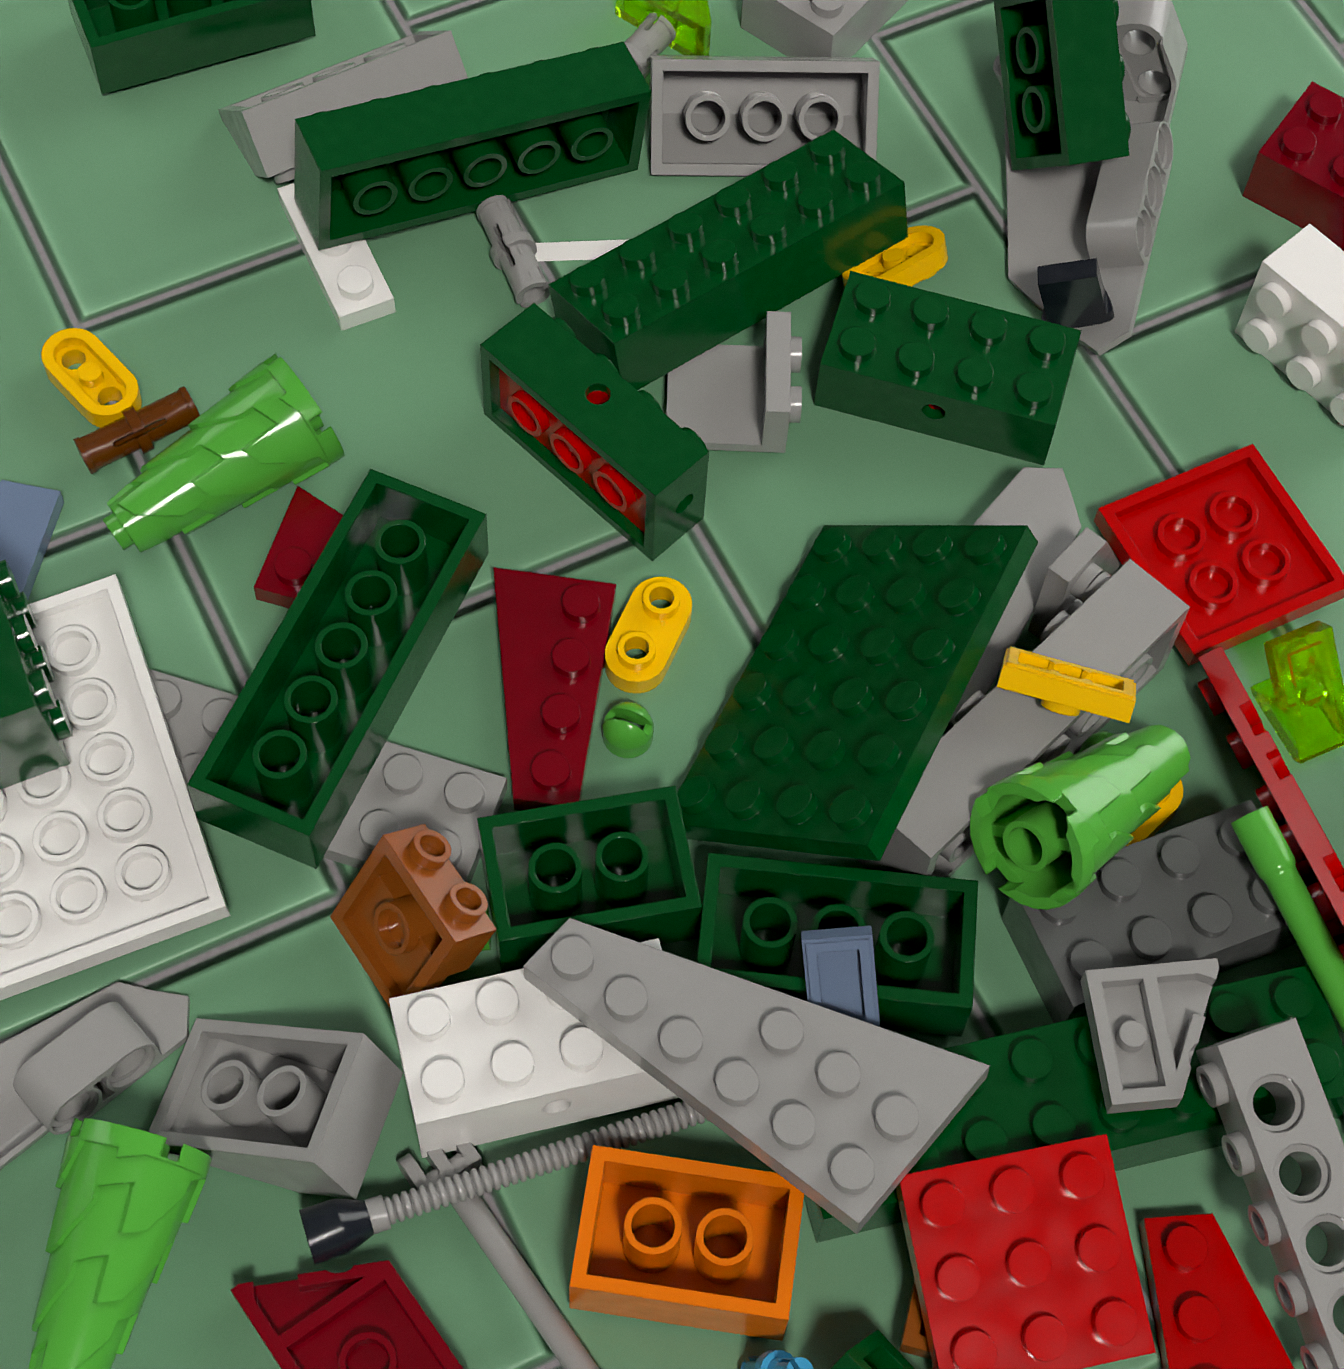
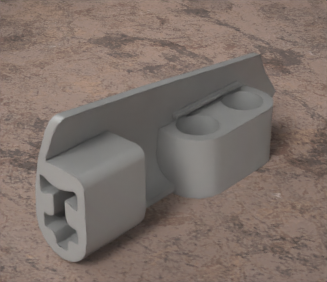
M1023 467L973 524L1028 525L1038 544L948 723L951 728L957 723L954 720L957 712L975 692L981 691L986 695L1001 669L1006 648L1014 647L1035 610L1048 567L1076 539L1081 530L1080 520L1063 468Z
M116 982L1 1043L0 1170L49 1132L54 1135L64 1134L70 1131L74 1118L83 1121L84 1118L93 1116L186 1043L189 1037V997Z

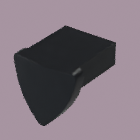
M1097 258L1037 267L1038 288L1044 306L1041 316L1043 321L1071 328H1080L1109 322L1114 318L1113 306L1104 289Z

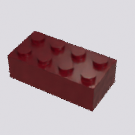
M1312 81L1258 152L1242 196L1302 229L1311 224L1343 251L1344 98Z

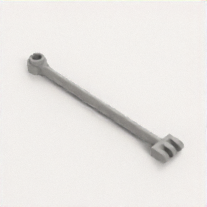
M469 1142L456 1145V1155L450 1159L447 1158L442 1149L428 1151L425 1158L433 1170L427 1174H424L418 1162L409 1153L396 1162L411 1188L418 1190L420 1185H424L426 1188L429 1182L435 1185L436 1180L440 1179L444 1182L445 1177L453 1179L454 1174H459L461 1177L463 1171H467L470 1174L471 1169H478L482 1166V1157L472 1143ZM475 1193L473 1199L466 1196V1201L461 1202L458 1199L457 1204H451L564 1369H599L482 1198Z

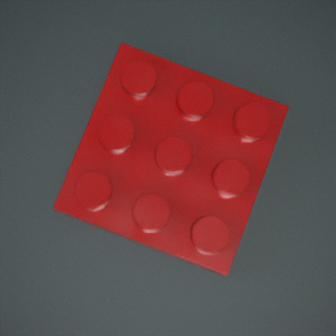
M1254 444L1245 446L1098 508L1094 522L1121 564L1124 565L1131 559L1190 606L1174 643L1188 666L1200 662L1198 657L1220 646L1225 651L1344 598L1343 571Z
M1107 1134L908 1173L896 1187L933 1369H1083L1156 1353Z

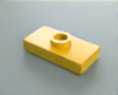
M1011 646L1010 649L1006 648L998 678V688L1042 699L1041 705L1044 708L1058 714L1078 716L1082 710L1130 723L1136 703V683H1134V680Z

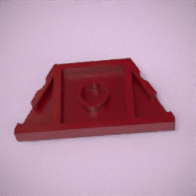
M389 1260L354 1265L350 1270L340 1273L322 1270L297 1274L298 1279L258 1286H255L253 1281L239 1283L230 1290L280 1369H463Z

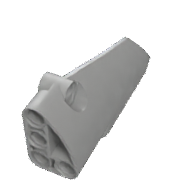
M1118 0L1119 16L1116 23L1119 53L1122 55L1125 64V76L1122 83L1125 112L1131 124V134L1128 140L1130 156L1067 166L1012 171L1004 102L1008 278L1029 301L1043 312L1044 306L1038 288L1037 267L1097 258L1103 286L1113 306L1114 318L1102 324L1074 329L1082 330L1079 342L1098 356H1101L1132 336L1172 167L1173 139L1170 123L1185 65L1188 45L1171 0ZM998 54L993 64V70L1003 90L1000 56Z

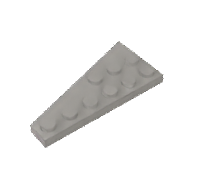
M571 918L523 966L524 978L856 1234L859 1233L984 1082L990 1067L984 1063Z

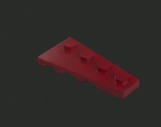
M493 567L514 810L522 811L581 801L605 664V648L609 640L616 600V584Z

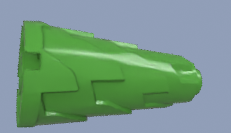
M276 353L235 382L228 389L230 391L228 395L189 423L190 430L144 464L140 470L142 474L128 483L106 503L112 513L102 520L123 550L134 544L141 553L169 540L182 531L184 534H190L241 504L246 508L292 481L296 485L345 456L344 450L332 427L330 426L321 431L320 428L324 424L319 415L323 412L281 356L278 358Z
M1164 725L1146 726L1128 734L1124 732L1112 735L1075 755L1068 751L1045 764L1041 762L1035 763L992 784L985 789L988 790L986 793L976 798L970 817V836L974 852L985 874L987 875L998 868L1008 880L1007 883L998 889L1016 902L1033 909L1049 910L1067 904L1097 879L1095 872L1135 838L1131 833L1161 809L1158 804L1170 794L1171 789L1189 772L1191 757L1186 742L1175 730Z
M74 1118L66 1140L55 1187L61 1190L45 1249L46 1252L50 1253L32 1323V1331L37 1333L31 1352L29 1369H111L116 1355H123L151 1283H158L181 1223L188 1224L212 1161L208 1154L184 1143L180 1155L169 1153L171 1147L165 1144L167 1137L107 1121L84 1118L81 1121Z

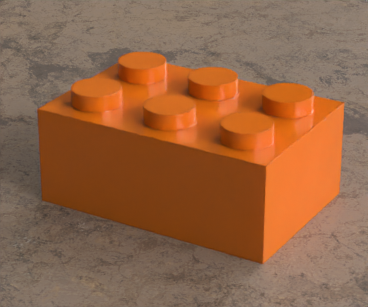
M593 1145L569 1285V1308L782 1341L789 1321L804 1193L775 1172Z

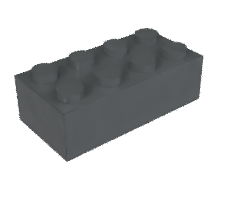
M1252 800L1125 846L1095 872L1097 877L1095 881L1081 894L1061 907L1049 910L1033 909L1016 902L1012 898L1009 899L1002 921L1053 1023L1087 1016L1080 981L1085 970L1217 958L1219 974L1296 943L1268 887L1257 876L1231 826L1232 822L1257 810Z

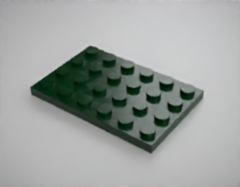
M824 525L770 625L762 636L742 676L735 685L713 729L707 736L690 771L677 791L687 839L880 861L1038 544L1028 525Z

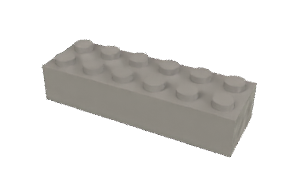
M1129 559L1113 576L1106 571L1101 573L1086 589L1081 598L1083 604L1070 615L1063 610L1057 614L1040 636L1042 643L1032 652L1132 679L1136 683L1137 694L1164 668L1190 606ZM997 685L987 695L981 691L975 692L957 712L954 718L957 723L941 737L881 860L857 859V861L869 870L949 878L975 853L970 836V817L976 798L988 791L985 790L986 788L1035 763L1041 762L1045 764L1068 751L1075 755L1080 750L1082 743L1090 735L1099 732L1111 718L1082 710L1078 716L1058 714L1044 708L1041 705L1042 699L998 688Z

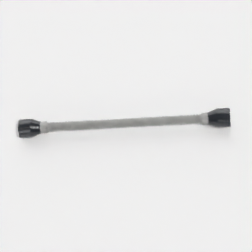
M880 1022V1027L888 1030L887 1026ZM684 1101L682 1104L677 1102L674 1104V1107L667 1105L666 1110L664 1108H658L657 1112L652 1110L649 1112V1116L647 1113H643L641 1118L634 1116L632 1121L629 1118L625 1119L624 1124L618 1121L615 1126L613 1124L607 1125V1129L600 1127L598 1132L593 1129L590 1131V1135L584 1132L582 1137L575 1135L573 1140L566 1138L565 1143L559 1140L556 1142V1146L550 1143L547 1149L545 1146H541L539 1151L532 1149L530 1154L527 1151L523 1152L522 1157L516 1154L513 1156V1160L507 1157L505 1162L497 1160L496 1165L489 1163L487 1168L482 1165L479 1167V1171L473 1168L470 1170V1174L467 1171H463L461 1177L459 1174H454L453 1179L445 1177L444 1182L439 1179L436 1180L435 1185L429 1182L426 1188L424 1185H420L418 1190L411 1188L409 1193L402 1191L401 1196L393 1194L392 1199L388 1196L383 1198L382 1195L365 1200L330 1199L299 1209L314 1265L350 1254L374 1234L391 1229V1224H395L396 1219L402 1222L405 1220V1216L411 1219L414 1217V1213L417 1216L422 1215L423 1210L426 1213H430L431 1208L439 1210L440 1205L448 1207L449 1202L454 1205L457 1204L458 1199L461 1202L466 1201V1196L473 1199L475 1193L478 1196H482L484 1191L491 1193L492 1188L500 1190L501 1185L505 1188L509 1187L510 1182L516 1185L518 1184V1179L521 1182H525L527 1177L534 1179L536 1174L543 1176L544 1171L549 1174L552 1173L553 1168L556 1171L561 1170V1165L564 1168H568L570 1163L577 1165L578 1160L586 1162L587 1157L591 1158L593 1145L621 1149L622 1146L626 1149L629 1147V1143L635 1146L638 1141L640 1143L646 1142V1138L648 1140H653L655 1136L660 1138L663 1136V1132L665 1135H669L671 1130L678 1132L680 1127L681 1129H687L688 1124L691 1127L696 1126L697 1122L703 1124L706 1118Z

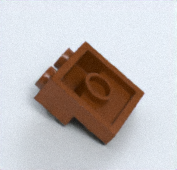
M425 824L384 834L330 916L389 1008V998L438 988L447 976L468 970L497 930L485 912L488 907L485 894L475 885L464 882L449 860L451 846L447 839L440 833L429 830Z

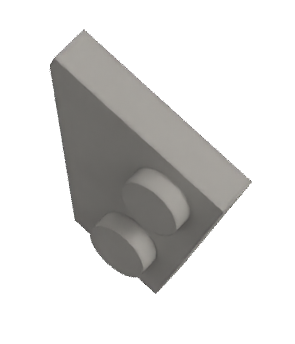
M1088 527L1048 567L1028 631L1039 639L1046 626L1057 614L1065 610L1071 615L1083 604L1081 598L1084 592L1101 573L1106 571L1112 576L1120 565L1108 542Z
M1217 958L1085 970L1080 981L1107 1114L1178 1106L1184 1095L1191 1070L1190 1063L1194 1048L1199 1042L1205 1021L1204 1013L1212 985L1218 975L1219 963Z

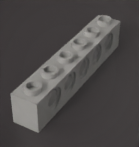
M1293 1018L1273 1023L1196 1050L1201 1064L1196 1069V1077L1206 1102L1213 1108L1217 1107L1227 1133L1222 1137V1147L1226 1160L1235 1175L1238 1177L1243 1176L1253 1204L1248 1206V1217L1253 1232L1263 1246H1269L1279 1274L1274 1276V1287L1278 1299L1285 1312L1290 1317L1296 1318L1306 1344L1300 1348L1304 1369H1344V1333L1342 1334L1337 1329L1333 1320L1334 1305L1344 1295V1143L1297 1020ZM1260 1086L1272 1094L1276 1104L1275 1115L1269 1124L1262 1122L1257 1117L1253 1108V1097ZM1287 1155L1297 1161L1302 1173L1300 1186L1293 1194L1285 1189L1279 1176L1281 1162ZM1314 1225H1318L1324 1231L1328 1242L1326 1255L1319 1263L1312 1260L1306 1249V1237Z

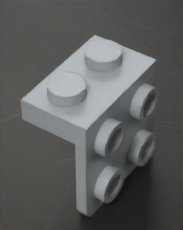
M767 311L763 346L718 344L669 372L667 376L666 415L681 428L688 427L695 431L705 443L707 450L785 453L789 423H800L802 407V387L791 386V373H800L802 360V337L791 336V312Z

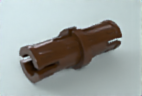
M183 386L178 391L138 410L130 406L121 411L122 418L81 438L77 437L73 441L89 472L93 474L98 469L139 449L142 454L153 450L154 442L187 427L189 423L200 415L191 396Z

